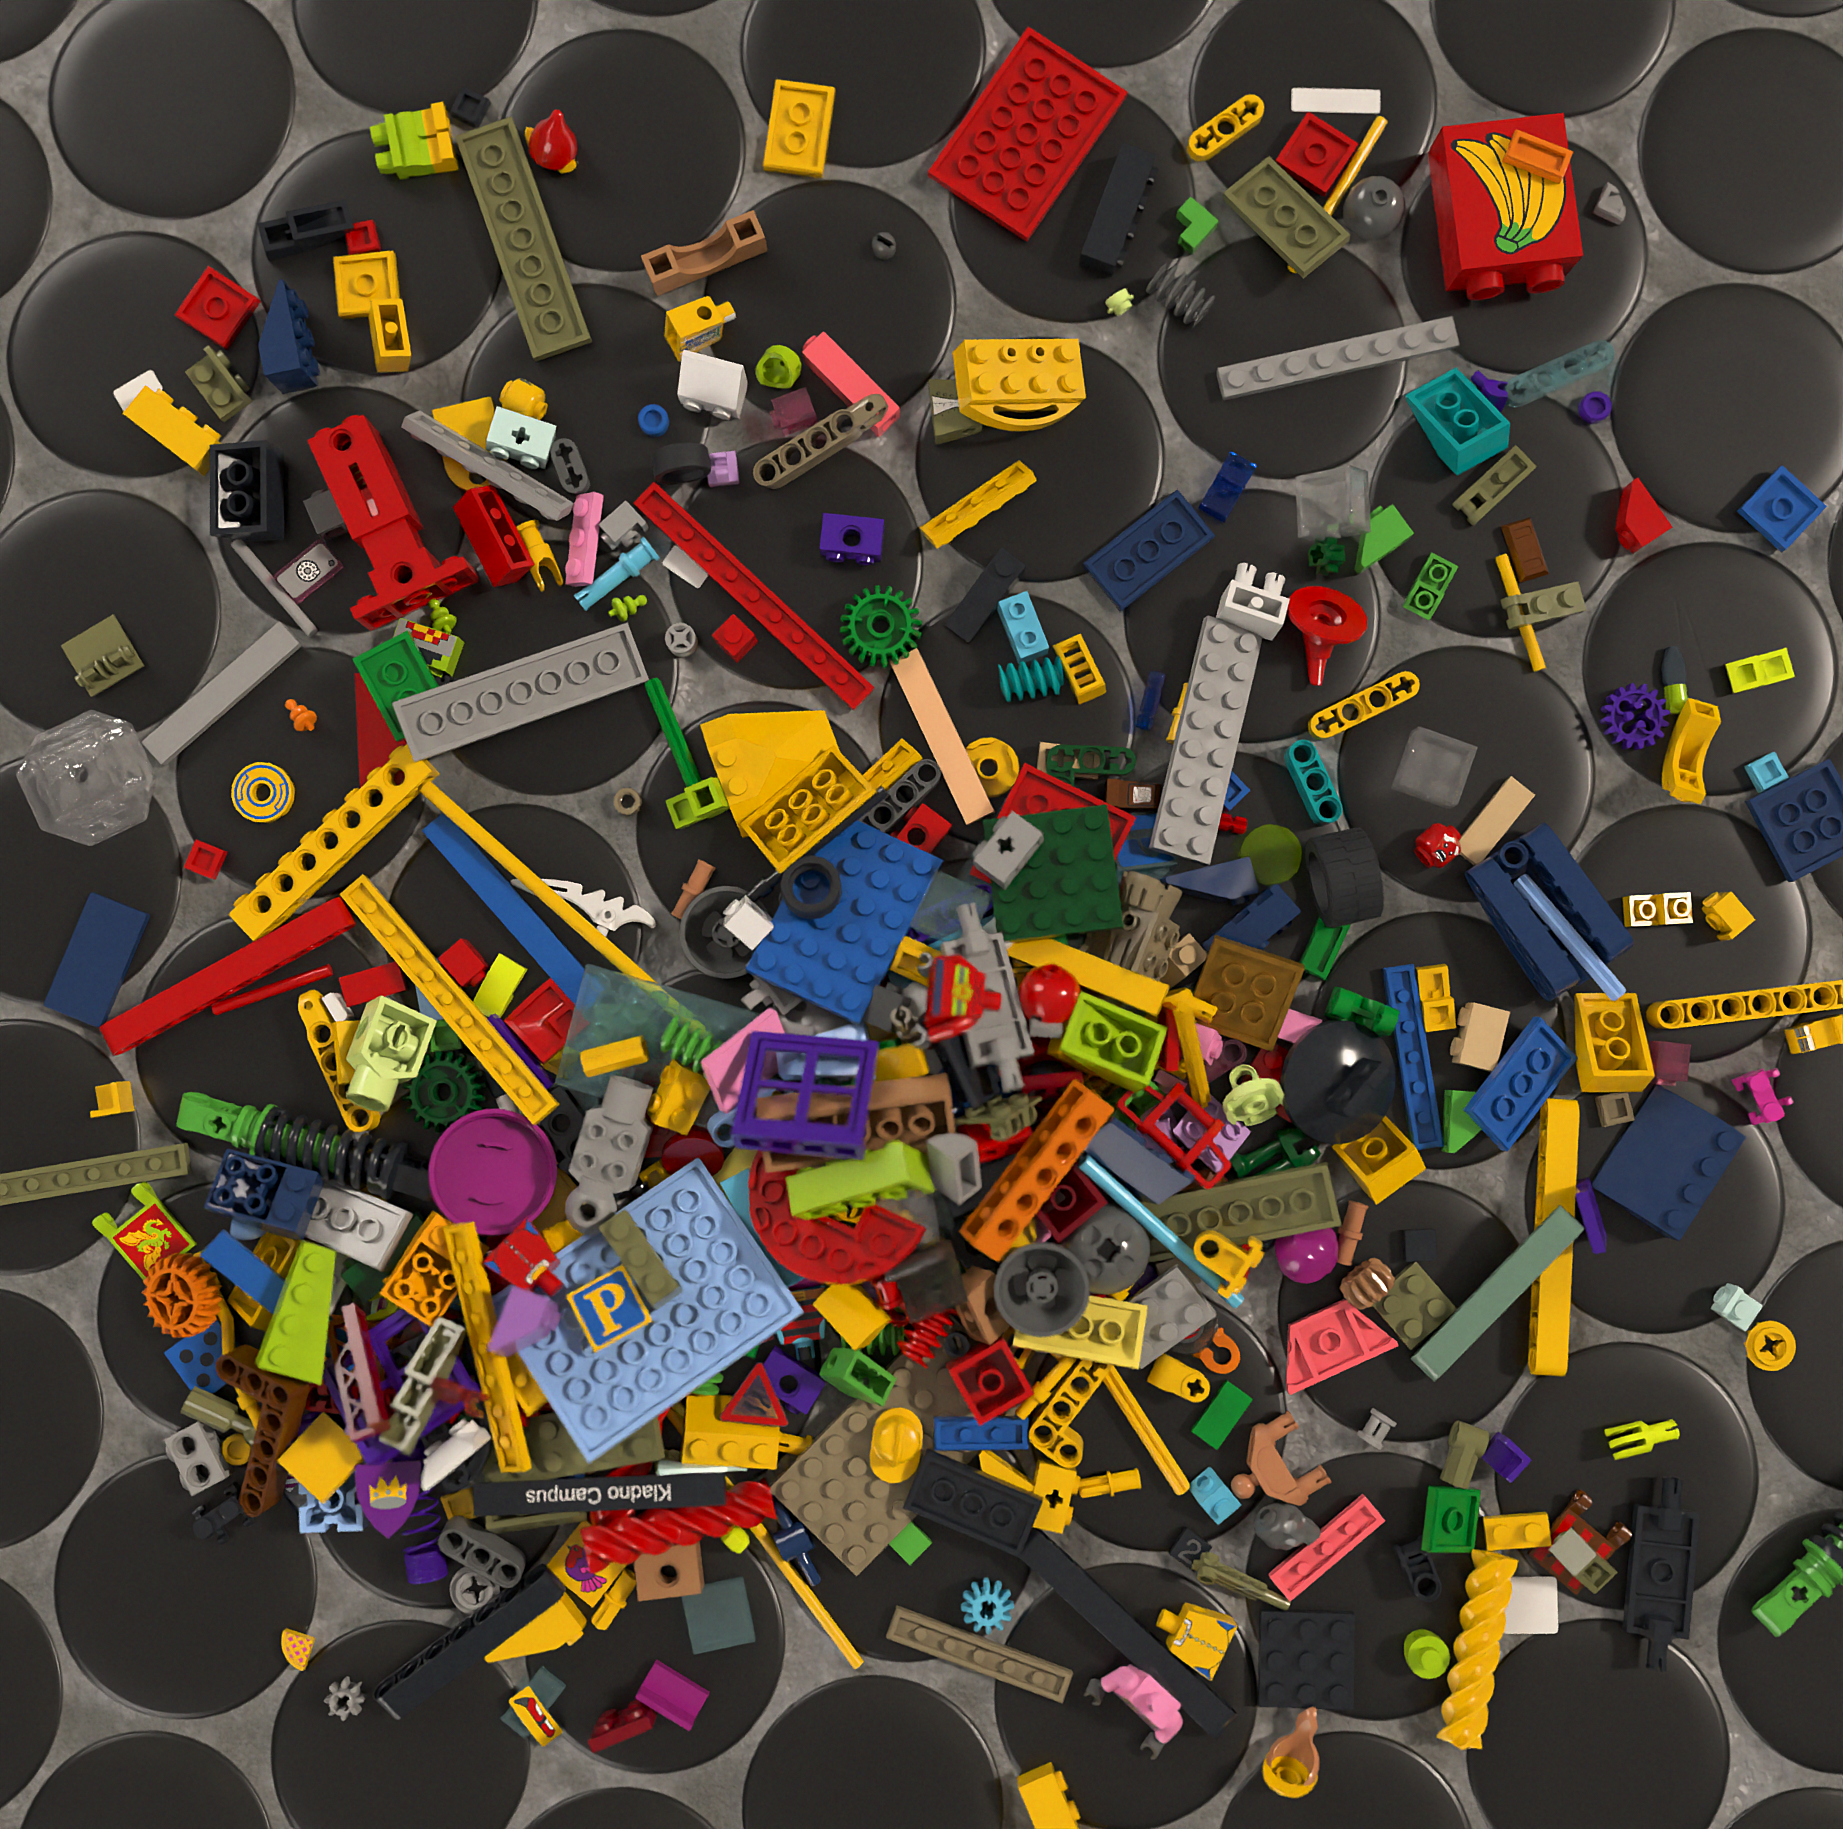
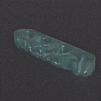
M1597 340L1512 378L1504 388V391L1508 392L1506 404L1510 407L1523 406L1603 370L1614 359L1615 351L1613 346L1605 340ZM1596 351L1605 354L1602 360L1597 358L1587 364L1586 359L1590 358ZM1569 360L1576 362L1579 366V373L1576 375L1568 374L1564 368L1565 362ZM1543 372L1550 375L1552 378V385L1550 387H1542L1538 383L1537 375ZM1529 383L1530 388L1524 391L1520 397L1519 395L1513 396L1511 394L1514 386L1516 389H1521Z

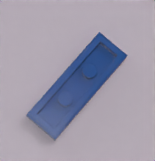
M974 1416L934 1417L935 1451L1028 1449V1416L1025 1420L1019 1416H996L981 1426L978 1425Z

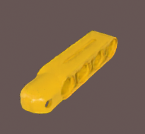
M309 990L300 995L298 1011L307 1029L308 1041L348 1128L354 1132L373 1130L380 1123V1112L353 1104L346 1098V1084L338 1085L337 1069L332 1065V1059L335 1055L332 1023L336 1021L322 1000L324 996L316 990ZM325 1025L331 1032L330 1038L326 1042L322 1041L319 1035L321 1028ZM362 1109L369 1116L368 1123L365 1126L359 1124L357 1120V1115Z

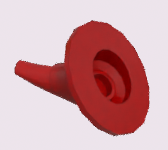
M1307 586L1296 590L1289 597L1287 613L1292 623L1303 632L1310 684L1321 686L1326 662L1331 655L1333 647L1337 644H1348L1359 640L1366 632L1367 616L1358 603L1340 591L1323 586Z

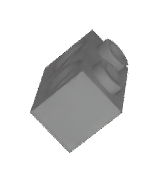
M198 1421L164 1439L166 1454L172 1462H175L180 1472V1482L186 1490H189L191 1496L236 1472L233 1465L226 1462L222 1456V1443L215 1429ZM186 1436L194 1440V1450H190L186 1446ZM200 1464L208 1468V1478H205L200 1474Z

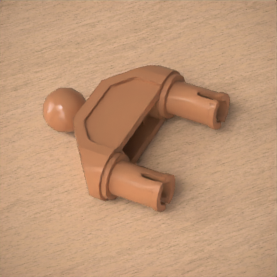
M1289 1410L1266 1425L1258 1423L1253 1426L1246 1460L1252 1474H1239L1233 1478L1231 1490L1236 1497L1240 1499L1250 1498L1255 1491V1486L1260 1484L1266 1495L1301 1506L1307 1502L1308 1495L1331 1483L1321 1465L1299 1479L1293 1478L1274 1447L1276 1445L1275 1441L1299 1428Z

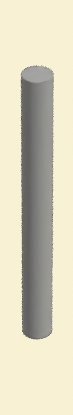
M234 540L231 544L232 548L308 637L316 634L318 629L242 540Z

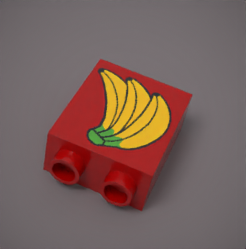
M1564 113L1442 126L1427 153L1446 291L1466 289L1468 299L1484 300L1503 293L1505 290L1504 285L1526 282L1529 293H1545L1562 287L1565 284L1564 278L1583 257L1571 163L1569 162L1563 180L1558 184L1502 162L1516 129L1569 150Z

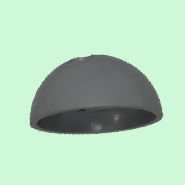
M732 886L715 887L698 895L685 910L680 925L681 945L689 961L703 973L717 978H735L747 973L744 965L751 960L758 945L752 950L738 937L735 938V935L724 926V918L726 917L724 911L735 899L738 900L748 891ZM759 899L756 902H754L765 913L768 914L765 906Z
M1107 1201L1108 1203L1061 1242H1057V1245L1073 1253L1083 1265L1089 1279L1090 1293L1100 1295L1119 1293L1131 1287L1144 1273L1150 1257V1240L1146 1228L1118 1203Z
M1035 1242L1016 1249L1004 1260L995 1279L994 1295L1001 1315L1013 1328L1030 1336L1050 1337L1067 1331L1080 1320L1089 1302L1090 1285L1083 1265L1073 1253L1054 1243Z

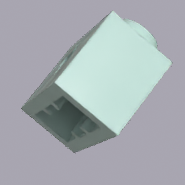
M497 406L487 436L486 450L491 451L490 453L500 459H508L510 457L519 460L523 466L531 469H538V467L545 469L554 441L556 426ZM519 437L524 438L522 444L516 443Z

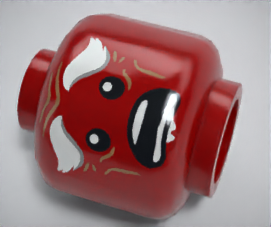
M1434 823L1416 838L1414 852L1426 867L1443 868L1461 852L1459 840L1462 837L1452 825L1446 827L1441 823Z

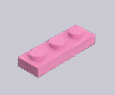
M590 492L576 495L573 505L572 531L569 535V557L565 567L566 585L573 587L593 585L599 524L604 496L602 494Z

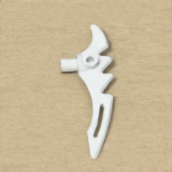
M518 879L511 880L513 886L535 895ZM541 879L548 886L567 889V892L554 891L561 898L571 901L583 909L593 922L598 924L596 929L605 937L609 929L615 931L619 926L628 922H641L651 928L656 926L654 918L637 905L623 910V897L603 901L606 894L604 890L582 895L583 887L581 884L554 879Z

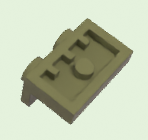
M208 345L204 348L208 355L186 370L185 373L217 416L225 422L253 402V400L247 394L250 387L239 374L234 376L229 370L232 363L221 350L216 353Z

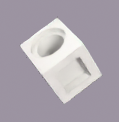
M746 895L740 902L735 899L724 911L726 915L724 926L752 950L774 928V925L771 923L772 918Z

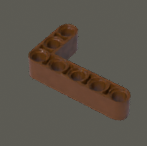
M245 1344L220 1356L216 1361L215 1369L219 1378L224 1382L263 1402L239 1497V1503L245 1510L243 1512L247 1516L257 1517L280 1502L288 1471L277 1460L297 1440L309 1394V1383L306 1380L258 1367L255 1361L259 1350Z

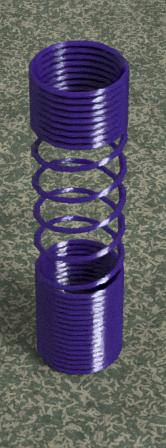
M422 1439L417 1440L409 1456L400 1452L391 1458V1462L421 1460V1473H423L425 1469L423 1461L427 1458V1455L424 1453L426 1448ZM436 1484L429 1490L418 1494L416 1499L434 1500L435 1504L418 1512L411 1513L408 1517L435 1516L438 1519L424 1527L404 1531L401 1533L402 1535L416 1532H436L441 1535L442 1532L437 1529H427L437 1524L441 1516L436 1513H426V1511L434 1508L439 1502L434 1497L423 1496L433 1491ZM439 1537L425 1544L407 1547L403 1550L407 1552L404 1555L408 1583L423 1584L442 1579L448 1575L446 1554L441 1551L439 1545H431L438 1541Z

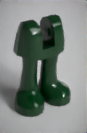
M1294 1125L1275 1131L1274 1140L1253 1152L1244 1155L1235 1152L1229 1160L1231 1163L1229 1170L1232 1176L1238 1180L1255 1167L1279 1154L1282 1155L1283 1159L1250 1177L1312 1165L1321 1153L1316 1145L1302 1149L1298 1153L1296 1152L1293 1144L1301 1141L1307 1135L1303 1134Z

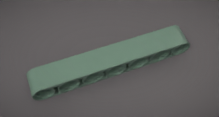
M1561 1205L1558 1206L1410 1359L1427 1376L1436 1381L1577 1238L1585 1227Z

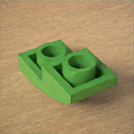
M1430 552L1402 607L1430 621L1459 566Z

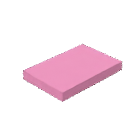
M768 1008L700 1062L720 1111L727 1114L737 1106L752 1031L784 1033L776 1010ZM766 1051L761 1080H769L779 1072L776 1052Z

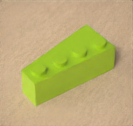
M901 1141L888 1142L880 1150H865L864 1160L832 1159L825 1163L826 1166L817 1169L814 1167L802 1168L797 1171V1175L786 1178L792 1215L805 1220L846 1212L848 1204H851V1207L876 1205V1198H894L895 1201L908 1198L907 1191L916 1189L922 1190V1194L934 1192L928 1156L903 1144Z
M300 1240L255 1361L258 1367L319 1385L322 1384L336 1251Z

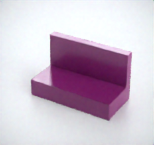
M656 1659L640 1686L636 1699L690 1731L698 1712L709 1695V1691Z

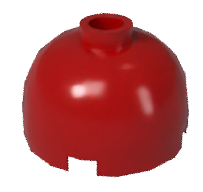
M1046 964L1033 968L1026 973L1020 983L1018 995L1025 1017L1032 1019L1033 1014L1042 1017L1041 1022L1055 1024L1070 1020L1081 989L1076 977L1071 972L1057 964Z

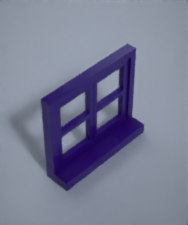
M752 1031L731 1132L736 1148L864 1160L866 1149L864 1135L879 1051L878 1041ZM766 1051L806 1054L801 1083L761 1080ZM819 1056L859 1059L855 1088L814 1085ZM759 1088L799 1092L794 1122L753 1118ZM812 1093L853 1097L848 1126L807 1123Z
M403 1308L369 1330L373 1350L388 1376L386 1380L381 1382L382 1391L392 1385L397 1395L406 1382L403 1377L406 1376L404 1372L409 1364L399 1370L385 1341L418 1319ZM418 1319L427 1336L432 1327ZM351 1351L343 1363L344 1369L354 1364ZM458 1355L448 1377L451 1383L443 1389L418 1440L483 1396L480 1383L471 1381ZM333 1356L324 1361L322 1378L347 1425ZM350 1391L351 1399L359 1403L362 1398L360 1397L357 1400H355L352 1392ZM352 1404L353 1410L355 1411L357 1406ZM361 1413L356 1422L358 1431L369 1428L364 1415ZM382 1433L356 1442L368 1465L381 1466L399 1454L400 1451L380 1441L378 1438Z

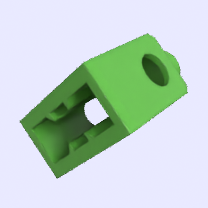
M834 1347L820 1371V1377L844 1394L882 1407L897 1380L892 1374L858 1350L854 1351V1349ZM869 1378V1385L862 1384V1379Z

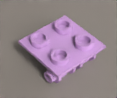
M1210 1094L1211 1101L1208 1102V1107L1203 1109L1215 1120L1219 1118L1225 1124L1212 1141L1226 1158L1230 1160L1251 1131L1240 1121L1236 1122L1237 1125L1231 1124L1223 1111V1105ZM1187 1111L1171 1132L1190 1149L1207 1128ZM1208 1146L1198 1156L1215 1173L1220 1170L1221 1162Z

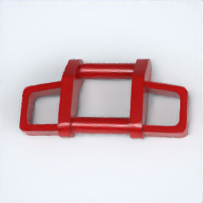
M1177 1082L1165 1096L1149 1085L1142 1089L1158 1100L1159 1103L1141 1121L1125 1106L1126 1100L1134 1093L1128 1090L1117 1101V1109L1137 1126L1136 1129L1144 1135L1146 1133L1177 1162L1176 1166L1181 1171L1187 1170L1195 1176L1194 1180L1205 1190L1211 1189L1231 1167L1230 1161L1212 1141L1225 1124L1219 1118L1215 1120L1184 1091L1185 1087L1180 1082ZM1175 1100L1207 1128L1187 1153L1154 1124ZM1207 1146L1222 1165L1210 1181H1206L1190 1166Z

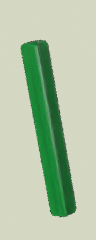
M657 677L646 681L644 686L686 787L701 782L702 779L660 679Z

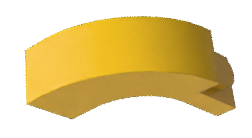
M1688 698L1673 728L1664 758L1662 789L1670 791V796L1675 797L1681 802L1690 801L1701 805L1706 796L1702 770L1709 744L1721 723L1718 706Z

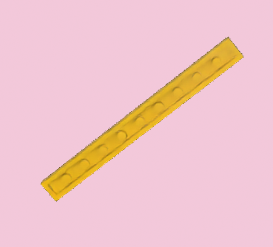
M362 874L339 894L533 1125H537L560 1105L367 876Z

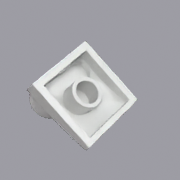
M463 1419L449 1431L452 1435L450 1439L444 1444L441 1440H438L424 1452L427 1458L423 1461L425 1469L421 1486L425 1491L446 1477L492 1438L485 1427H479L474 1420L467 1423Z

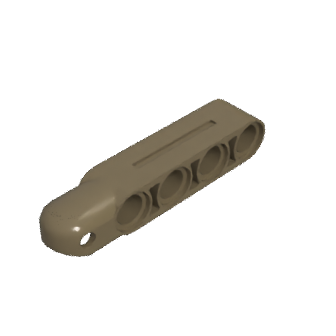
M870 394L850 407L840 409L760 459L753 468L754 479L757 483L769 489H778L856 441L864 431L883 419L888 410V404L881 394ZM851 418L853 422L852 428L848 432L842 433V422L845 419ZM825 434L827 438L825 446L817 449L815 445L816 439L820 435ZM799 450L801 453L800 461L796 465H791L790 457L792 453ZM774 466L776 471L774 478L771 481H766V470Z

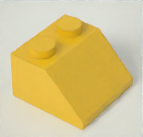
M1384 1116L1375 1129L1364 1137L1350 1143L1334 1144L1332 1146V1149L1357 1184L1376 1205L1426 1169L1417 1148L1386 1116Z

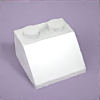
M684 350L678 385V397L681 404H684L683 406L686 409L694 412H701V409L711 411L714 416L724 420H729L730 417L739 419L748 388L744 366Z

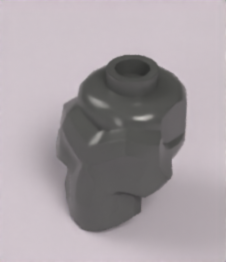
M1288 1502L1267 1505L1258 1512L1254 1522V1530L1257 1536L1272 1549L1281 1548L1289 1550L1302 1543H1306L1309 1546L1321 1535L1320 1528L1311 1519L1304 1516L1294 1504Z

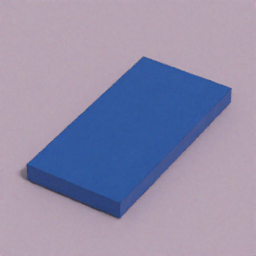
M1534 1016L1463 1110L1501 1150L1509 1151L1577 1060V1056L1541 1017Z

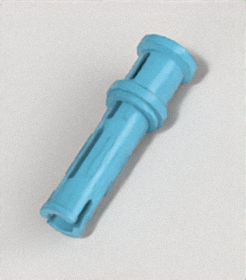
M644 536L640 539V543L628 553H621L618 558L620 561L595 579L593 585L586 586L574 595L586 611L629 576L637 577L640 574L639 570L652 560L657 561L660 559Z

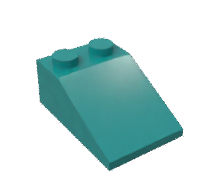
M1457 367L1405 395V400L1438 456L1456 475L1508 448L1510 422Z

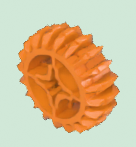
M175 1253L155 1262V1266L148 1270L149 1276L143 1280L147 1288L141 1292L147 1297V1301L143 1305L148 1306L150 1310L147 1317H154V1327H162V1333L171 1334L173 1338H189L206 1331L209 1325L217 1321L216 1315L222 1310L217 1304L223 1299L218 1294V1290L222 1285H217L215 1282L218 1274L210 1273L211 1264H203L202 1257H194L192 1253Z

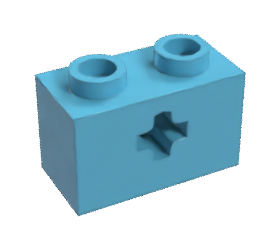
M1025 591L999 601L997 610L1018 664L1020 661L1028 662L1046 655L1049 645L1028 592Z

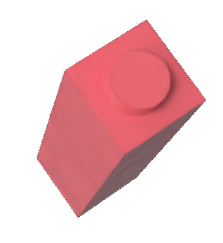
M824 331L818 337L812 336L804 344V350L802 351L804 363L848 407L870 394H881L888 404V410L880 422L870 427L878 437L900 418V407Z

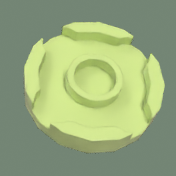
M1239 1065L1231 1071L1229 1079L1233 1090L1223 1101V1111L1231 1124L1237 1125V1121H1244L1245 1126H1252L1262 1123L1277 1114L1275 1108L1279 1104L1283 1106L1282 1102L1285 1094L1276 1080L1269 1078L1259 1079L1255 1069L1250 1065ZM1242 1075L1253 1077L1252 1081L1245 1082L1240 1086L1236 1084L1238 1078Z

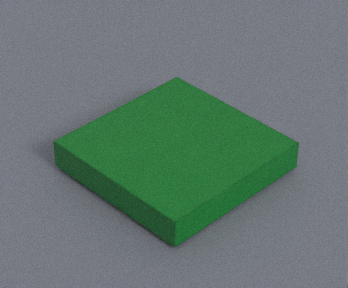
M1429 1486L1421 1550L1429 1553H1472V1549L1475 1547L1481 1495L1480 1489L1474 1487L1465 1489L1460 1487Z

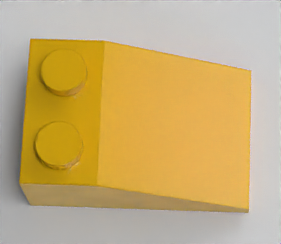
M1576 993L1574 996L1575 1049L1577 1056L1576 1068L1581 1092H1642L1654 1078L1655 1074L1637 994L1625 993L1619 999L1612 1001L1605 993Z

